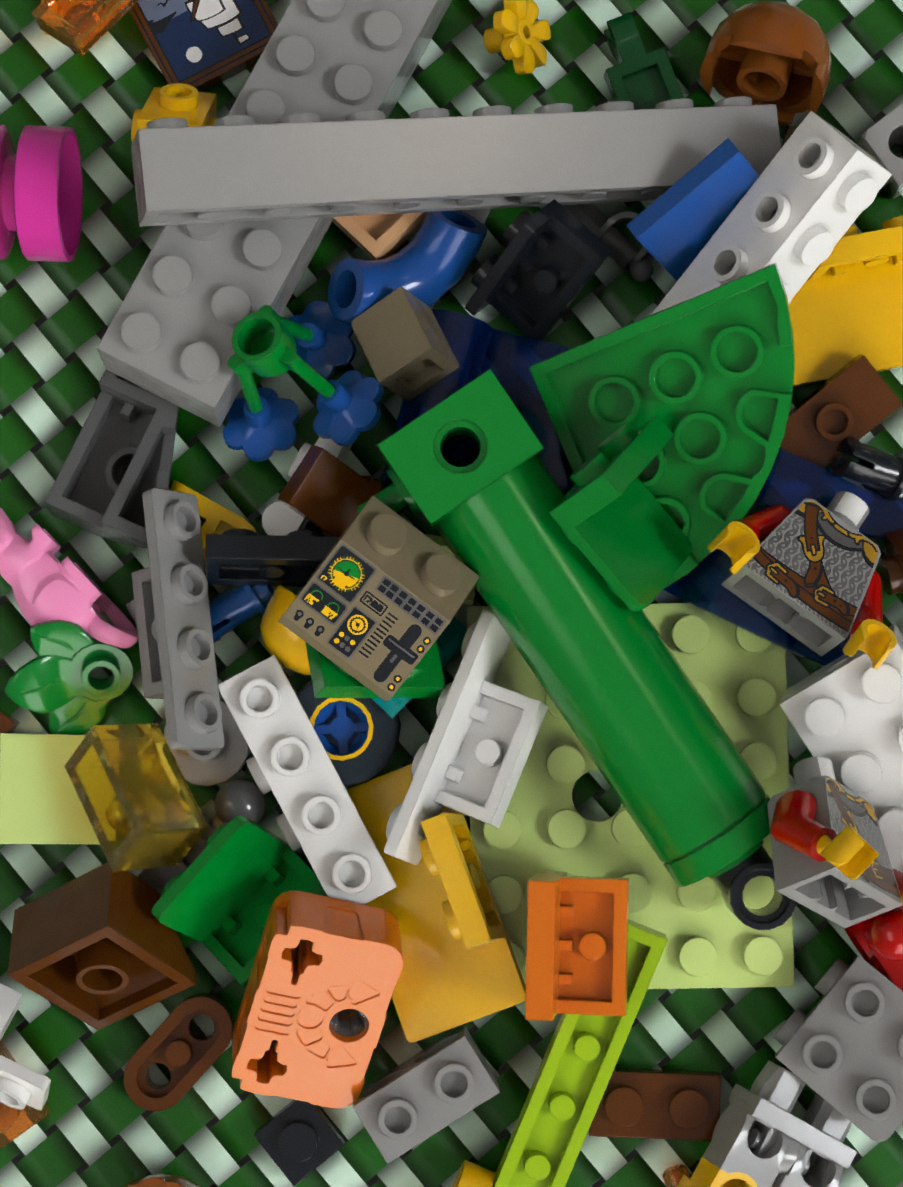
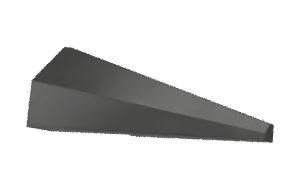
M105 370L99 381L101 392L45 504L51 515L106 540L148 549L142 494L153 488L169 490L179 406Z

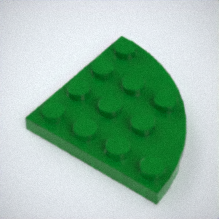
M776 262L529 367L573 473L592 456L600 452L597 447L627 422L637 430L658 415L674 434L638 476L639 480L679 526L684 535L688 537L692 545V552L664 588L697 567L699 562L711 553L707 549V545L730 522L744 518L765 484L781 446L792 403L795 352L788 298Z

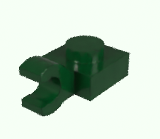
M631 12L607 21L608 29L604 30V35L614 59L618 62V65L606 69L604 73V79L613 101H631L634 103V110L655 109V105L660 102L683 99V93L665 48L662 47L646 53Z

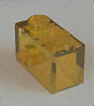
M158 723L93 725L65 764L66 771L113 872L178 866L208 828L201 809L196 803Z

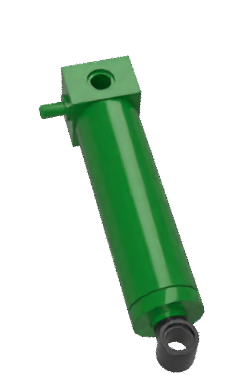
M489 369L377 445L383 459L390 468L386 473L393 483L378 492L374 497L394 512L408 505L414 515L420 513L433 532L435 530L439 532L456 559L480 576L475 583V587L661 862H664L663 865L677 886L685 887L706 877L713 878L722 891L726 907L744 925L756 930H771L783 925L792 916L797 902L777 892L773 860L762 845L763 839L770 834L767 807L771 799L770 796L766 794V790L643 610L640 612L630 610L621 598L609 589L605 579L579 548L566 538L562 528L549 514L565 494L540 459L544 447L491 369ZM455 440H466L477 448L479 456L472 464L466 467H455L443 458L442 454L445 447ZM369 499L357 507V513L361 511ZM757 876L770 877L774 884L772 900L760 909L745 907L743 902L745 885Z

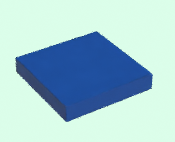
M728 138L629 222L627 227L648 252L678 281L760 176Z

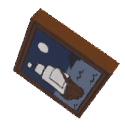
M123 0L167 83L188 84L195 87L198 92H204L255 65L278 26L265 0Z

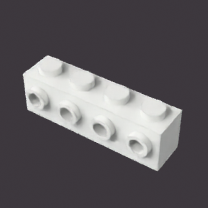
M810 111L652 314L775 262L777 263L787 294L788 304H790L795 294L816 268L829 257L834 246L862 211L872 204L877 193L892 174L846 135L813 111Z

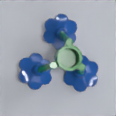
M319 300L310 302L303 314L294 315L289 319L279 316L271 306L263 305L258 312L248 314L240 320L234 328L231 338L235 354L228 359L227 364L238 376L245 398L235 399L226 415L228 423L223 429L225 444L233 450H244L248 459L260 462L267 460L275 450L286 451L296 443L297 432L294 425L300 417L297 404L291 399L279 398L277 393L271 388L263 387L257 389L253 372L263 377L280 376L291 370L318 392L316 406L319 411L314 420L313 428L316 434L323 439L331 438L339 446H348L356 441L361 431L372 429L381 417V409L378 403L384 393L383 385L379 384L376 378H365L356 370L344 373L338 381H327V379L333 376L336 367L350 364L355 357L356 347L351 340V336L354 333L351 323L336 319L329 309V304Z

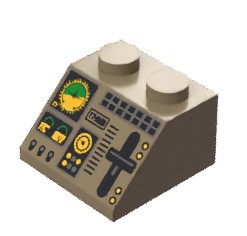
M372 496L338 538L278 622L384 701L388 702L451 622L480 576L376 497Z

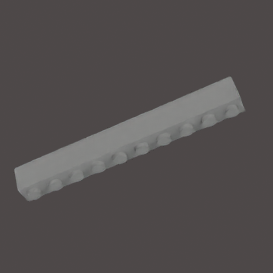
M738 96L719 100L714 103V107H694L693 100L683 98L660 102L655 105V109L634 110V103L631 101L608 102L598 105L595 111L574 112L572 104L554 103L536 108L534 110L535 114H512L511 107L495 105L476 109L473 111V116L449 117V110L445 108H426L412 112L410 118L386 119L383 111L364 110L348 114L346 121L321 122L319 114L306 112L286 115L280 119L281 123L255 124L254 117L231 115L216 119L214 126L188 127L187 120L183 118H160L149 121L146 124L147 128L138 129L131 145L139 227L546 206L554 199L561 205L653 201L659 198L728 138L760 176L781 149L776 104L752 105L751 97Z

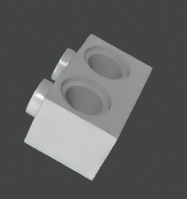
M463 1024L364 1087L358 1099L353 1103V1109L388 1164L500 1093L499 1083L495 1073Z

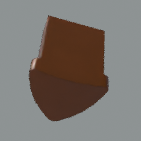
M312 444L281 492L278 500L321 529L325 537L339 538L357 516V507L382 490V483L371 475H359L324 448Z

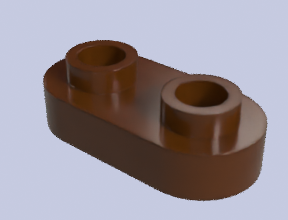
M195 994L183 1000L128 1061L123 1080L129 1098L137 1106L148 1111H163L177 1104L230 1044L235 1025L230 1007L222 999L211 994ZM197 1015L210 1017L214 1023L213 1034L207 1037L197 1035L192 1028L193 1018ZM161 1063L167 1066L171 1074L170 1082L164 1085L154 1083L149 1076L150 1065Z

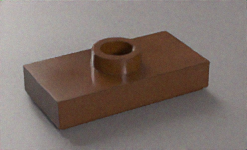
M859 354L790 410L785 434L777 456L798 482L805 485L832 463L834 457L838 458L843 454L836 450L845 438L852 436L860 440L902 406L903 403L866 357Z

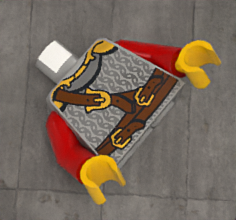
M839 491L835 494L827 508L810 498H805L793 510L787 506L773 505L746 515L743 519L730 522L707 545V549L711 553L715 549H720L732 561L733 566L729 569L731 573L721 584L723 587L821 657L844 641L849 633L850 639L842 649L843 653L853 657L858 649L863 651L870 657L872 661L871 667L875 670L879 669L897 644L896 636L888 626L883 624L882 583L880 575L875 570L881 556V551L876 543L858 531L869 514V507L855 494Z
M816 756L797 762L793 767L796 786L772 796L767 804L777 892L843 928L850 927L895 908L903 909V873L892 868L879 823L871 804L836 781L833 764L830 759Z

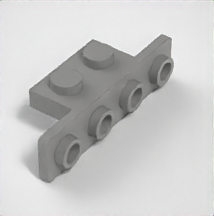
M153 488L142 494L150 567L131 573L144 698L164 699L168 744L171 749L215 750L223 748L225 741L222 710L220 706L198 500L193 494Z

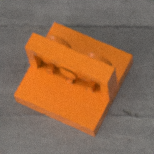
M541 871L528 880L525 1020L553 1021L557 1014L626 1016L629 878L567 876V872Z

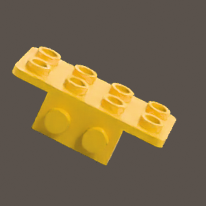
M903 215L882 222V229L858 234L857 226L851 225L834 246L829 257L816 268L792 298L789 309L793 325L795 352L793 387L827 381L859 354L864 355L877 372L903 367Z

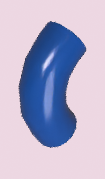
M461 210L427 212L422 225L413 239L396 254L381 260H363L349 257L344 258L336 265L328 285V303L331 313L339 321L352 323L354 318L400 286L429 307L432 306L461 280L479 252L488 229L478 219Z

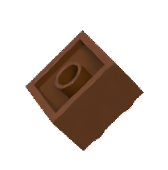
M113 860L14 911L7 976L96 1030L109 1026L196 985L197 973L176 930L161 924L152 914L154 904L160 899L157 891Z

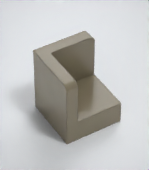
M402 286L352 320L351 326L378 383L408 402L460 367L431 308Z

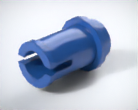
M231 585L209 600L213 642L216 643L222 636L258 613L264 614L275 592L272 586Z

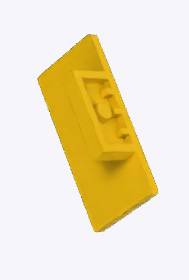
M409 764L349 788L347 791L397 884L396 888L364 905L388 910L398 920L403 953V969L398 983L396 982L392 1000L406 1040L414 1043L525 1002L526 985L464 814L443 806L439 815L421 821L426 838L420 840L422 858L418 865L384 853L388 840L386 837L388 820L393 810L403 803L413 780L411 775L412 764Z

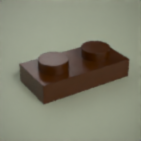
M615 1067L589 1128V1135L597 1137L711 1141L714 1128L720 1118L721 1075L718 1072Z

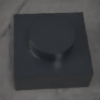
M292 1100L254 1133L255 1138L293 1186L342 1148L346 1141L318 1105L299 1100Z

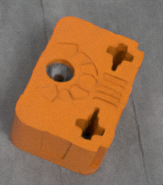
M290 890L281 893L275 898L267 917L233 1028L232 1078L240 1079V1089L266 1096L274 1095L310 1102V1104L328 1108H344L350 1106L358 1099L365 1082V1074L373 1050L377 1046L387 1016L388 1005L403 969L400 928L398 920L393 913L383 908L303 891Z

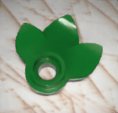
M54 620L31 626V641L39 656L20 667L10 677L5 685V694L24 709L38 713H49V729L51 734L81 735L92 730L104 718L108 700L119 697L129 688L133 679V661L130 654L125 648L115 647L96 639L93 640L81 626L69 621ZM96 667H106L113 674L108 678L99 679L92 677L90 671Z

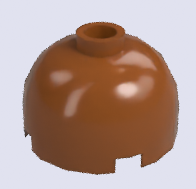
M758 1L745 4L721 21L714 32L700 68L702 85L709 96L714 87L725 98L747 96L752 98V105L776 104L778 125L792 124L797 113H803L808 109L809 112L813 111L816 113L824 98L831 72L830 47L826 34L818 22L798 7L775 1Z

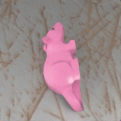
M0 508V574L12 587L21 613L31 626L47 621L64 620L78 624L90 637L115 647L131 648L137 643V628L76 562L73 563L68 556L61 562L54 556L61 546L46 529H42L39 524H35L31 528L32 539H26L18 534L13 522L5 511ZM100 612H104L114 626L108 624L101 617Z

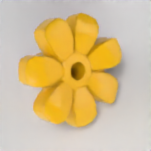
M503 0L504 10L494 13L493 28L486 29L484 32L485 48L491 54L501 52L505 60H513L516 74H530L535 68L546 65L547 51L540 42L551 39L548 20L535 21L539 14V8L533 0Z

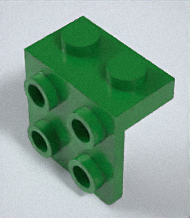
M658 415L637 430L627 422L607 437L597 447L600 452L592 456L570 476L575 485L549 512L562 528L566 538L579 548L605 579L609 589L616 596L620 597L626 606L634 612H640L654 601L692 552V545L688 537L684 535L679 526L638 478L640 473L674 436Z
M239 815L230 822L218 827L209 837L206 848L185 871L178 873L167 882L162 890L161 898L152 908V914L161 924L203 943L240 985L246 988L267 917L275 898L281 893L290 890L322 896L327 895L312 866L297 851H293L287 842L249 818Z

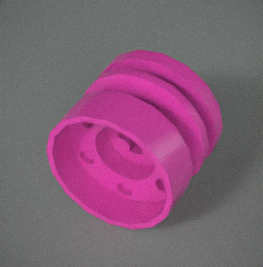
M0 124V260L8 258L17 232L22 253L27 261H73L79 248L83 212L81 154L73 127L25 126L20 135L15 154L11 134L4 124Z

